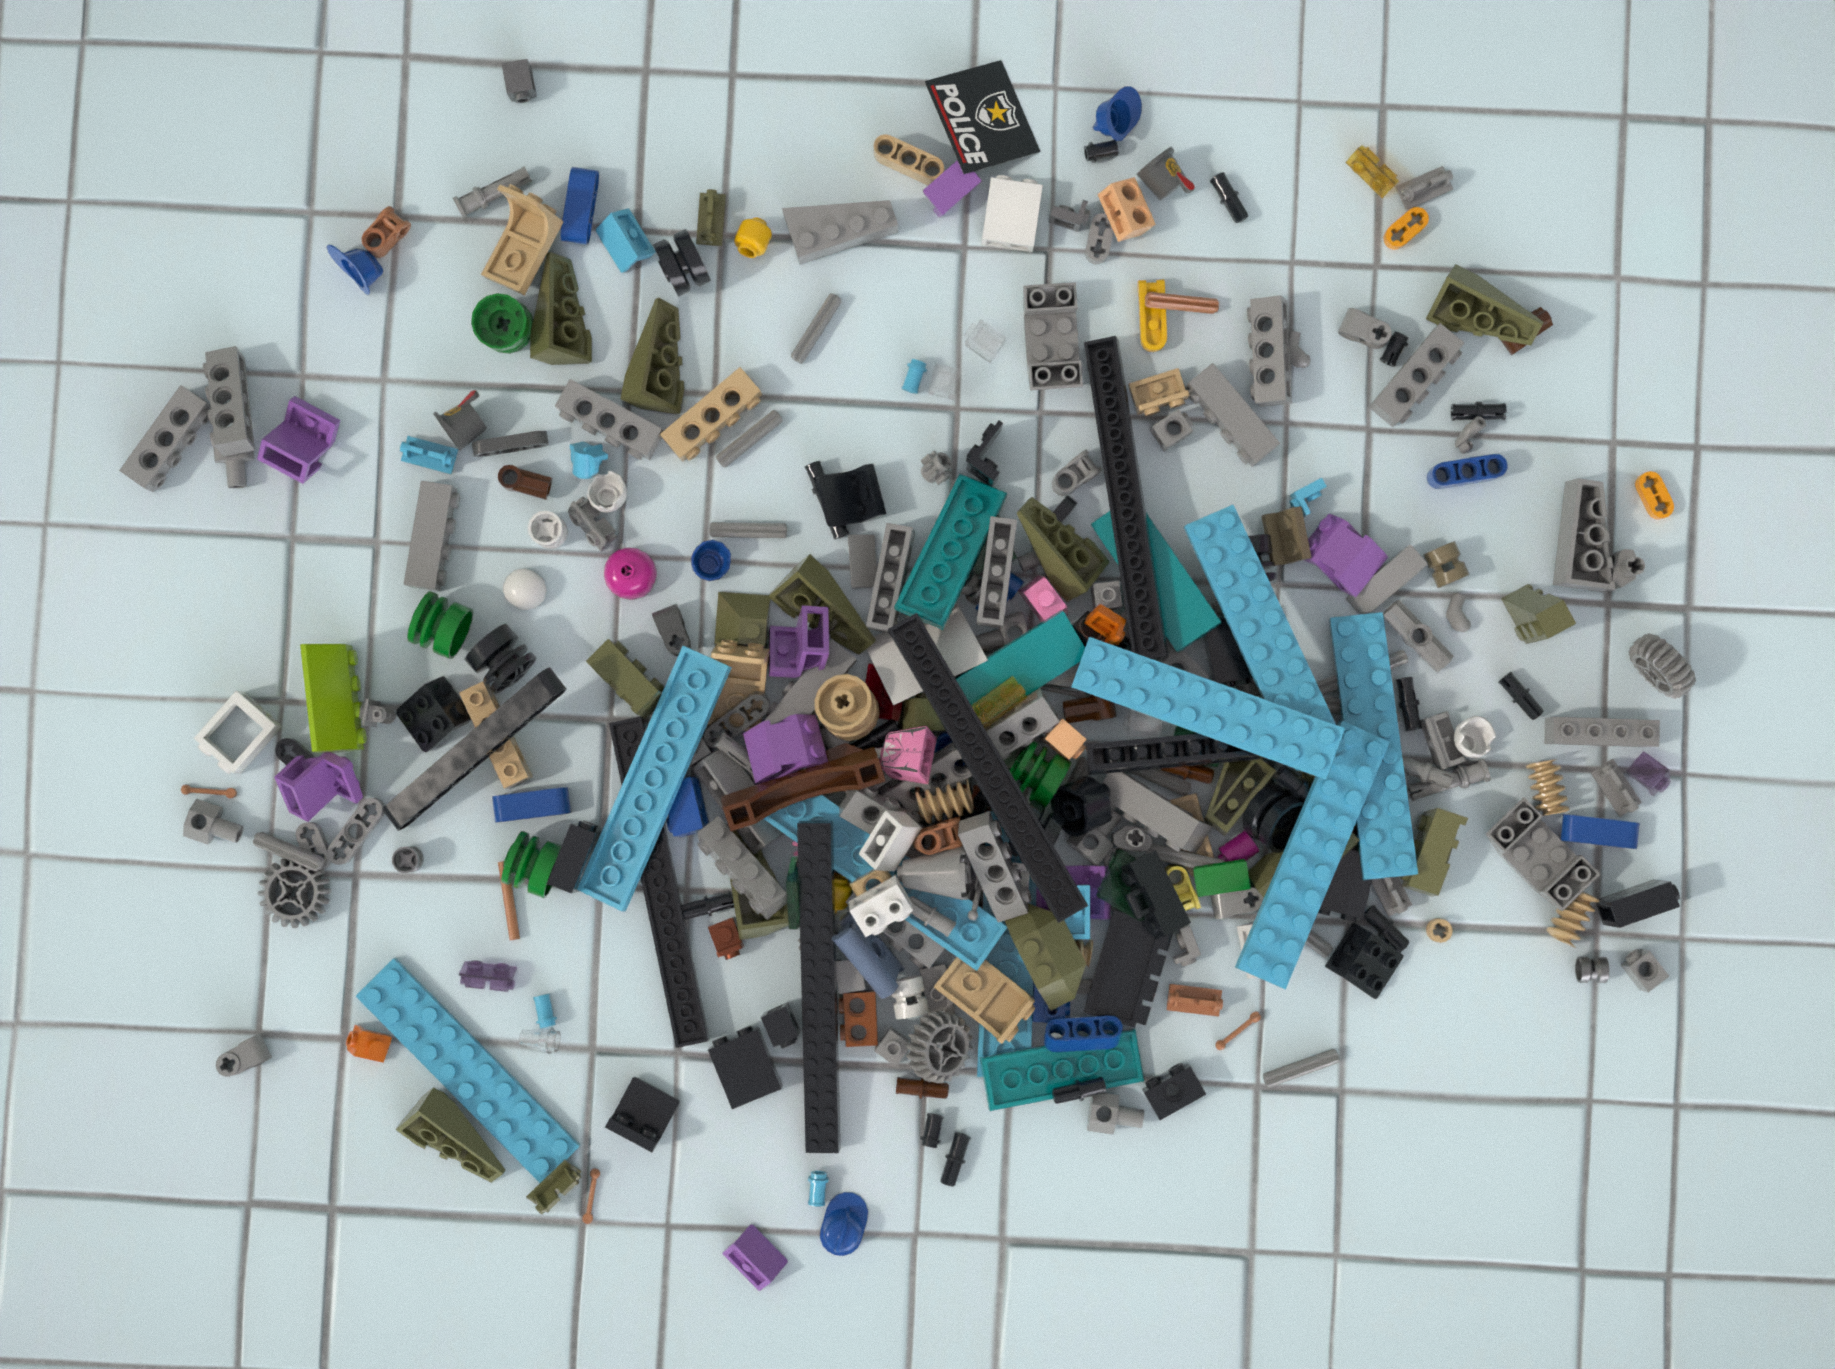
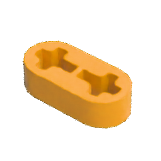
M1413 207L1395 221L1384 233L1383 240L1385 245L1390 249L1397 250L1413 239L1428 224L1429 216L1426 210L1420 207ZM1419 215L1421 217L1419 224L1415 223L1410 228L1407 224L1412 220V216L1416 217ZM1402 229L1405 233L1399 238L1400 241L1395 240L1393 242L1391 240L1392 232L1396 234Z
M1649 471L1638 476L1635 481V487L1650 517L1660 520L1670 516L1674 511V503L1660 475ZM1646 479L1654 481L1651 488L1644 487L1643 483L1646 482ZM1658 503L1665 504L1666 507L1663 509V512L1655 510Z

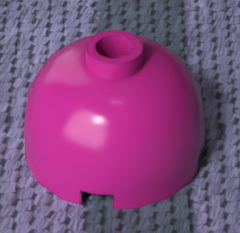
M627 547L617 550L608 558L604 568V579L607 587L613 594L627 600H635L647 595L652 590L657 577L654 561L647 553L638 548Z

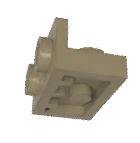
M1301 506L1261 516L1264 533L1271 535L1273 552L1269 554V559L1271 562H1275V566L1292 564L1312 558Z

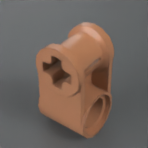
M388 206L381 211L377 219L364 231L361 239L362 244L374 257H384L408 233L411 223L408 220L404 221L394 213V208ZM374 239H382L378 247H370Z
M960 817L950 818L921 829L912 843L914 848L921 853L931 855L963 846L958 836ZM929 834L932 837V844L924 849L921 841L925 835Z

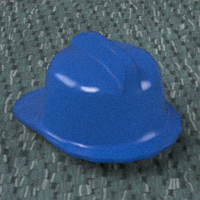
M1124 86L1111 99L1101 103L1096 110V122L1093 125V130L1100 131L1105 136H1111L1116 141H1122L1136 126L1141 116L1142 102L1137 90L1131 86Z
M328 244L326 248L334 262L356 282L366 295H370L369 286L383 274V268L370 252L363 249H354L343 253L335 246Z
M843 1192L830 1200L820 1230L821 1243L828 1252L838 1256H845L854 1252L860 1245L868 1219L866 1203L860 1196L851 1192Z

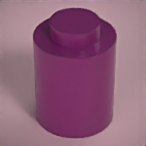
M1244 830L1218 848L1220 854L1217 857L1225 862L1241 859L1247 861L1260 851L1252 838Z

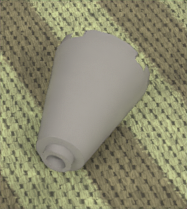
M961 846L931 855L903 860L902 866L897 868V878L905 888L960 900H969L970 891H966V884L971 883V863L964 847Z

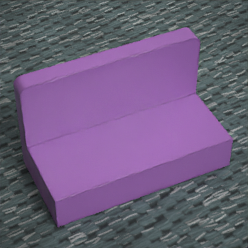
M957 160L923 190V193L934 205L933 211L940 218L982 180L975 172L963 174Z
M752 1224L722 1253L758 1291H761L770 1284L788 1263V1260Z

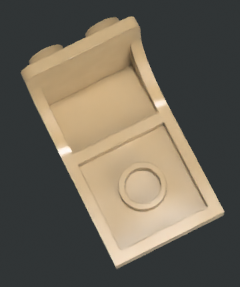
M499 184L497 190L507 198L510 215L507 226L481 275L525 296L563 221L555 215L557 211L546 204H542L543 200L537 195L529 192L526 196L516 186L509 184L507 188Z
M734 640L717 642L711 652V658L731 666L732 669L708 725L752 692L761 691L765 693L770 649L764 648V645L759 643H748V646L737 645L738 642ZM753 699L752 706L746 710L750 718H752L750 713L753 709L758 707L762 710V700L756 701ZM734 713L729 718L734 726L744 724V718L739 713ZM762 717L756 722H754L752 725H750L748 728H746L744 731H748L751 728L758 725L759 723H761Z
M956 957L934 985L935 989L980 1023L1001 1044L1005 1040L1010 1042L1019 1030L1017 1026L1022 1018L1026 1021L1035 1010V1005H1033L1035 1002L1034 997L986 959L976 971Z

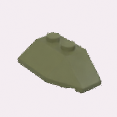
M1029 903L1027 914L1005 920V923L1035 986L1050 1010H1053L1075 999L1086 967V961L1065 920L1057 923L1051 911Z

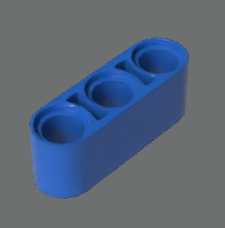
M578 167L571 168L563 212V224L561 226V241L589 244L599 185L598 170Z
M1499 454L1441 462L1428 471L1427 482L1435 489L1488 482L1503 476L1508 469V463ZM1489 461L1497 465L1498 471L1496 474L1488 470ZM1463 465L1468 466L1472 470L1471 478L1463 475ZM1437 470H1442L1445 472V482H1441L1437 479Z
M568 787L492 796L495 823L571 813Z
M1563 814L1560 839L1561 841L1637 849L1640 823Z
M1115 1016L1054 1019L1048 1022L1043 1042L1045 1047L1051 1052L1111 1049L1118 1045L1123 1025ZM1104 1030H1111L1115 1034L1108 1035L1104 1032ZM1083 1031L1086 1032L1089 1036L1083 1037L1080 1036L1077 1032ZM1058 1033L1062 1038H1054L1051 1034Z

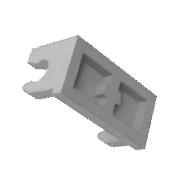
M1448 711L1420 720L1435 767L1441 770L1466 761L1464 755L1455 746V732Z

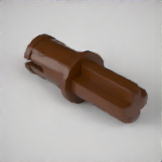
M1200 765L1161 769L1162 771L1183 776L1184 780L1189 778L1206 784H1211L1214 777L1213 769Z
M897 1077L896 1094L919 1096V1099H922V1096L941 1099L948 1097L949 1084L928 1082L924 1081L923 1078L916 1080Z

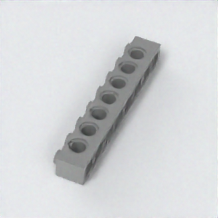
M1039 688L982 725L1000 756L1005 760L1011 755L1013 750L1018 747L1028 746L1036 736L1052 731L1060 721L1056 710L1042 689ZM1027 717L1035 718V721L1030 725L1022 723ZM1004 731L1013 733L1007 739L1000 737V734ZM950 743L934 753L928 784L892 779L876 790L884 798L891 797L901 803L900 807L906 811L913 810L918 813L920 810L916 794L910 791L913 787H921L923 789L919 793L922 798H925V790L928 789L935 796L936 787H939L945 793L946 785L950 784L952 788L956 789L957 782L964 785L972 775L966 765H955V762L962 758L954 744ZM936 773L945 774V777L941 780L932 778ZM874 806L866 809L868 813H875L879 810Z

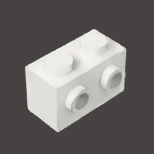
M885 810L859 852V855L875 870L895 871L922 827L905 812Z
M896 875L849 901V911L865 937L883 932L887 925L894 921L900 922L905 920L910 915V912L913 911L912 901Z

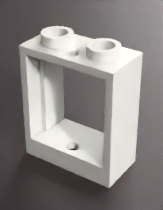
M235 691L194 739L199 743L198 748L207 756L213 755L219 760L218 766L226 773L241 774L283 726L245 692ZM238 706L258 723L263 730L236 761H233L209 737L234 708Z

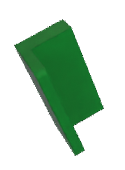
M1245 859L1195 866L1193 868L1198 897L1251 889Z

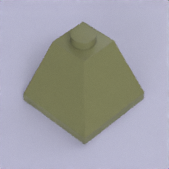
M718 592L714 644H717V642L721 643L722 640H734L738 642L737 645L748 646V643L763 644L764 648H767L771 601L768 595Z

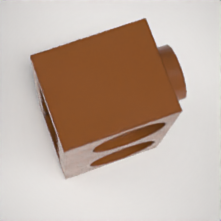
M861 990L843 993V998L838 999L839 1014H844L845 1024H840V1041L845 1040L846 1047L878 1046L876 992L874 990ZM854 998L862 999L865 1003V1008L860 1012L853 1011L850 1007L851 1000ZM853 1026H864L866 1035L863 1038H855L851 1033Z

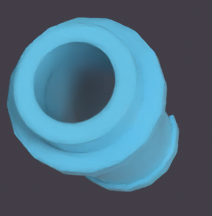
M912 359L911 363H907L909 369L901 389L918 394L923 373L927 372L925 368L926 363Z
M550 994L533 997L538 1017L536 1024H539L540 1029L556 1025L555 1020H557V1017H554Z
M812 1171L811 1176L808 1177L810 1182L808 1205L816 1207L825 1206V1189L829 1178L824 1171Z

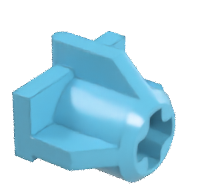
M584 441L570 444L571 462L573 464L572 473L580 479L593 478L599 472L602 460L608 459V454L603 452L602 444L592 446Z

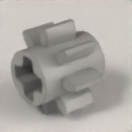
M933 451L921 460V463L924 465L921 468V474L930 483L936 482L939 485L953 475L949 471L952 468V461L943 452L937 454L936 451Z

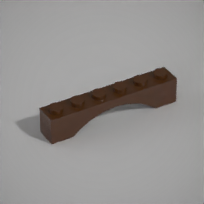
M872 747L721 796L722 808L730 831L756 824L774 812L802 800L832 792L861 790L885 782V778L876 750Z

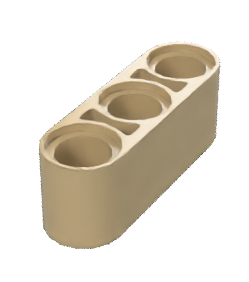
M880 135L874 141V156L880 164L923 184H931L944 172V164L941 159L891 135ZM883 145H889L892 151L889 154H882L878 149ZM906 156H912L916 162L912 165H906L902 162V159ZM929 167H936L940 172L936 176H929L925 171Z

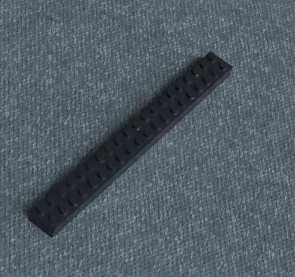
M1116 336L1084 342L1127 623L1132 652L1153 660H1162L1169 658L1119 339Z
M915 613L889 628V635L1057 923L1088 906L1087 902L918 614Z
M642 717L609 723L621 785L646 731ZM664 823L642 873L641 882L675 1047L679 1048L707 1042L710 1038L687 926L682 915V902L666 825Z
M799 821L797 823L805 1149L806 1153H839L841 1149L837 970L836 944L832 940V937L836 935L833 821Z

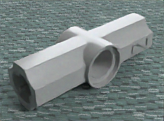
M1400 600L1395 601L1384 611V619L1398 632L1405 644L1413 648L1435 672H1439L1452 660L1454 656L1432 634L1430 627L1422 624ZM1415 629L1422 632L1423 637L1420 643L1415 642L1412 635Z

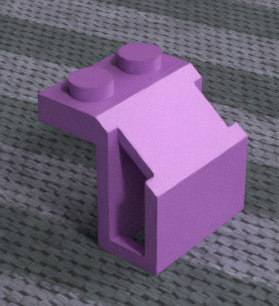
M294 396L289 400L284 421L262 439L257 460L304 484L321 468L322 463L318 462V460L334 444L341 420Z
M1329 513L1308 538L1312 558L1304 561L1317 566L1340 591L1357 597L1387 560L1388 556L1372 538L1367 535L1362 537L1349 522Z
M802 605L796 627H769V676L797 678L801 676L802 671L818 667V671L825 669L829 655L828 607ZM807 613L821 614L818 628L808 630Z
M794 714L773 725L770 724V720H767L743 733L755 783H764L794 773L801 768H810L828 762L816 715Z
M325 752L320 757L305 759L303 755L296 756L274 776L289 813L307 822L337 794L355 804L363 798L360 782L355 776L352 762L345 756L340 757L332 752Z
M1065 866L1076 885H1090V919H1111V866ZM1037 888L1036 906L1050 911Z

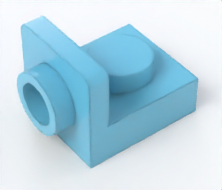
M1323 478L1290 494L1292 499L1289 501L1291 508L1301 506L1303 517L1310 514L1311 512L1304 499L1306 498L1309 503L1322 496L1320 490L1327 487Z

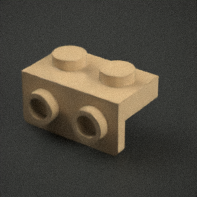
M1179 368L1128 384L1137 415L1144 413L1145 417L1159 413V408L1169 405L1170 409L1182 406L1185 404L1184 400H1187L1190 396L1189 391L1185 389Z

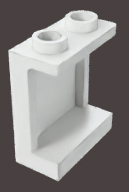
M998 175L996 178L991 177L981 245L1033 253L1043 185L1037 184V181L1031 179H1023L1022 182L1012 181L1011 177Z

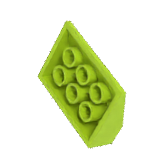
M300 644L312 752L340 753L364 750L363 744L367 742L365 728L361 727V720L359 719L362 702L358 700L361 682L359 676L355 674V665L358 664L356 650H353L352 645Z

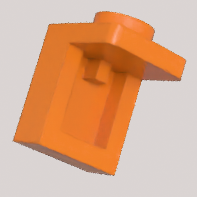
M1101 603L1087 615L1084 624L1105 636L1104 642L1118 645L1125 636L1123 629L1126 619Z
M355 1025L353 1031H350L347 1036L346 1046L347 1050L355 1057L384 1063L392 1037L388 1034L366 1030L359 1025Z

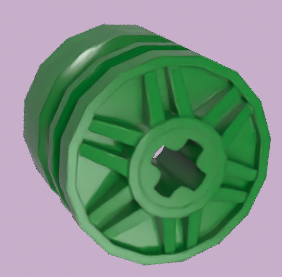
M499 293L488 295L477 303L472 312L471 325L475 336L481 343L499 353L511 354L522 350L530 342L533 317L525 305L507 294ZM504 320L511 322L508 324L509 330L507 331L501 328L504 326Z
M429 591L424 595L413 613L407 634L408 642L412 644L419 643L422 648H428L433 642L434 653L448 659H453L461 649L473 620V609L454 602L448 608V599L441 596L439 598L438 594Z
M1033 740L1031 744L1021 750L1010 769V773L1016 782L1017 780L1021 782L1019 788L1022 793L1027 787L1032 789L1029 797L1030 802L1035 800L1046 808L1063 781L1072 762L1059 754H1055L1047 762L1044 758L1048 748L1044 746L1037 756L1034 754L1038 742Z
M521 831L510 846L505 857L501 882L509 885L514 879V887L518 889L528 879L527 892L541 898H546L552 888L551 885L547 884V881L562 845L547 841L542 849L539 850V837L535 835L529 842V833Z

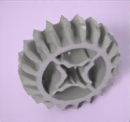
M1648 633L1641 638L1639 637L1633 643L1634 645L1628 651L1630 660L1634 663L1633 665L1639 671V674L1645 678V681H1648L1659 693H1664L1665 696L1676 699L1686 695L1691 690V687L1696 682L1695 673L1691 669V665L1665 639Z
M282 858L280 861L281 866L278 863H273L271 865L273 872L269 870L264 872L268 880H260L259 884L264 886L265 890L258 891L257 894L259 896L265 895V900L259 904L260 906L268 905L269 908L265 910L264 914L270 915L274 913L272 922L275 923L281 919L282 927H287L289 923H291L292 928H298L300 923L303 927L308 926L309 919L315 922L318 920L317 913L324 914L326 912L321 904L330 903L328 898H324V894L332 892L329 888L324 889V884H328L330 880L329 878L321 879V876L325 873L324 869L313 871L294 863L292 860L289 862V860ZM296 870L305 874L307 878L297 882L286 873ZM279 882L282 887V893L277 898L276 888ZM313 886L314 896L311 902L307 893L310 887ZM300 887L299 891L296 892L297 896L290 897L294 891L293 888ZM292 902L296 907H301L304 912L293 914L282 907Z
M937 1010L936 1013L928 1012L927 1017H920V1025H913L915 1029L914 1034L908 1035L911 1038V1043L905 1045L910 1050L906 1057L911 1060L909 1066L914 1069V1073L924 1080L935 1083L951 1081L952 1076H959V1069L966 1068L965 1060L971 1059L968 1051L973 1049L969 1044L973 1037L968 1034L970 1028L965 1024V1020L956 1016L955 1013Z

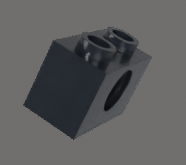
M788 1002L763 1013L761 1020L773 1047L780 1045L781 1049L796 1043L801 1030Z
M1178 1063L1168 1069L1169 1074L1162 1078L1155 1076L1145 1082L1146 1087L1142 1091L1159 1120L1166 1118L1206 1095L1188 1063L1185 1065ZM1170 1083H1177L1179 1085V1091L1174 1096L1166 1094V1087Z

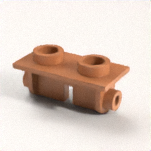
M1169 984L1166 1010L1219 1017L1220 1010L1223 1007V999H1221L1222 990Z

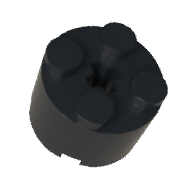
M1082 776L1060 786L1051 799L1052 812L1055 811L1065 817L1064 825L1061 828L1067 834L1078 837L1110 822L1112 819L1109 800L1110 789L1106 784H1100L1090 776Z

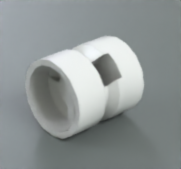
M540 511L533 515L529 521V535L542 547L554 549L566 541L568 535L567 526L553 512Z
M922 975L896 979L899 986L891 994V997L896 999V1002L893 1004L896 1019L927 1014L929 1012L927 999L921 994L925 990ZM912 996L913 1002L907 1003L905 998Z

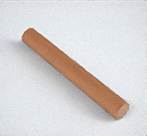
M504 861L498 862L500 881L504 868ZM501 882L509 940L520 939L512 882L509 885Z

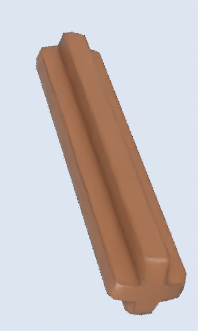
M1149 292L1145 295V306L1150 308L1214 314L1219 309V301L1214 298Z

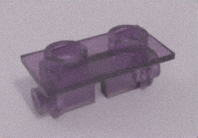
M478 960L465 961L459 972V976H461L460 984L465 985L466 988L485 989L486 981H490L489 990L508 992L509 990H514L515 980L513 977L517 967L509 966L505 963L487 964Z

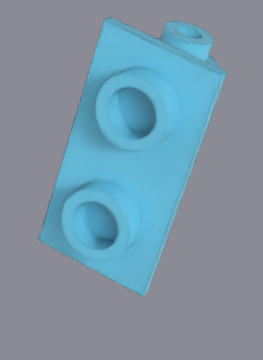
M407 436L406 442H402L400 446V452H403L401 461L452 474L458 449Z

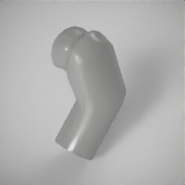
M1289 331L1290 362L1297 368H1306L1309 366L1311 359L1299 347L1301 333Z
M1477 416L1463 428L1455 440V447L1459 448L1462 454L1467 453L1473 448V444L1469 439L1486 426L1485 420Z
M1453 593L1446 611V618L1454 630L1467 632L1471 627V622L1461 610L1466 597Z

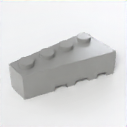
M890 200L782 208L800 265L898 233V223Z
M1580 478L1565 482L1553 585L1596 592L1616 590L1615 581H1612L1611 574L1613 563L1612 557H1609L1608 541H1610L1609 531L1606 530L1605 517H1607L1603 482Z
M1125 772L1108 773L1102 782L1110 789L1109 800L1112 810H1115L1116 807L1124 811L1122 815L1124 818L1134 824L1137 821L1145 825L1144 831L1156 838L1159 835L1167 839L1165 844L1178 852L1183 849L1197 853L1213 827L1205 821L1202 822L1193 818L1192 813L1177 805L1174 806L1169 799L1155 791L1152 792L1148 786Z

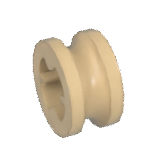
M1432 919L1427 924L1426 933L1432 941L1442 943L1449 940L1452 936V926L1444 919ZM1436 924L1445 926L1446 931H1442L1444 934L1442 937L1433 934Z

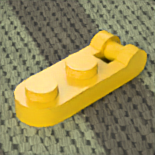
M1159 279L1156 282L1146 283V280H1138L1140 342L1146 351L1154 353L1160 351L1167 341L1166 309L1146 307L1145 295L1149 292L1165 293V280Z

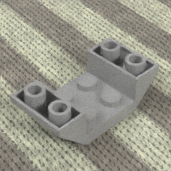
M1076 282L1023 286L1024 331L1030 391L1083 387L1081 360H1079L1076 312L1078 306Z
M1523 797L1486 833V836L1498 854L1539 895L1560 911H1563L1601 874L1582 855L1576 856L1541 820L1543 816Z

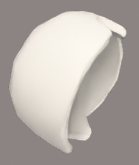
M610 470L607 474L596 475L593 482L589 485L587 492L591 506L605 513L618 510L626 501L627 496L624 480L619 474Z
M526 568L514 570L506 577L503 584L505 598L522 610L538 607L544 601L547 592L543 578L536 572Z
M1475 715L1465 719L1456 727L1454 742L1457 750L1464 756L1478 759L1491 750L1490 744L1496 737V734L1488 720Z

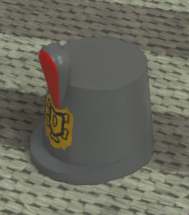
M1172 146L1155 157L1136 174L1160 201L1180 186L1186 193H1191L1195 188L1193 182L1186 178L1174 158Z
M476 390L471 391L459 405L440 415L436 411L433 413L459 451L487 429L470 404L479 397V393Z

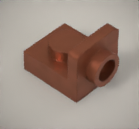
M733 917L708 927L717 950L718 958L724 956L725 960L740 955L739 949L745 946L743 941L739 940L738 928Z

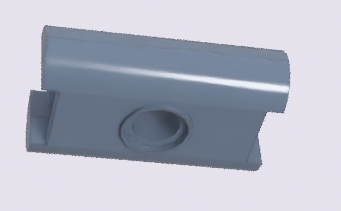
M848 911L838 921L841 929L839 934L832 937V940L881 999L887 998L898 988L899 985L896 979L898 973L903 971L905 967L878 935L871 934L865 937L852 914Z

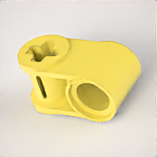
M1176 864L1166 866L1165 870L1168 876L1173 870L1181 872V880L1173 884L1185 911L1192 908L1200 909L1199 899L1187 871Z

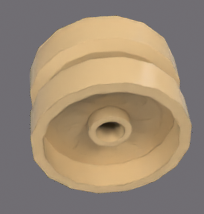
M849 674L836 675L826 680L818 689L814 700L815 712L821 723L836 738L846 741L859 740L868 735L876 726L880 715L879 704L867 684L857 676Z

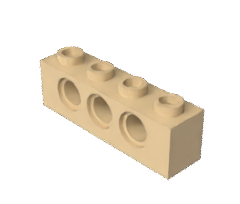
M739 367L666 428L660 436L682 462L686 459L690 461L701 452L699 448L706 442L711 444L721 435L719 432L726 425L728 427L733 426L741 418L739 414L746 408L751 410L761 401L759 398L762 396V393L743 369ZM731 394L740 396L739 403L734 406L726 403L727 397ZM710 411H718L720 413L719 419L714 423L706 420V416ZM692 427H696L700 430L699 436L693 440L686 437L687 431Z
M484 681L459 692L475 728L500 707L493 691L490 689V684H486ZM514 736L489 757L504 789H510L533 778Z

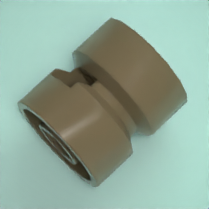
M1455 541L1423 554L1425 561L1428 563V568L1434 569L1432 577L1437 588L1470 575L1465 562L1458 559L1461 553ZM1451 561L1453 569L1444 573L1441 565Z

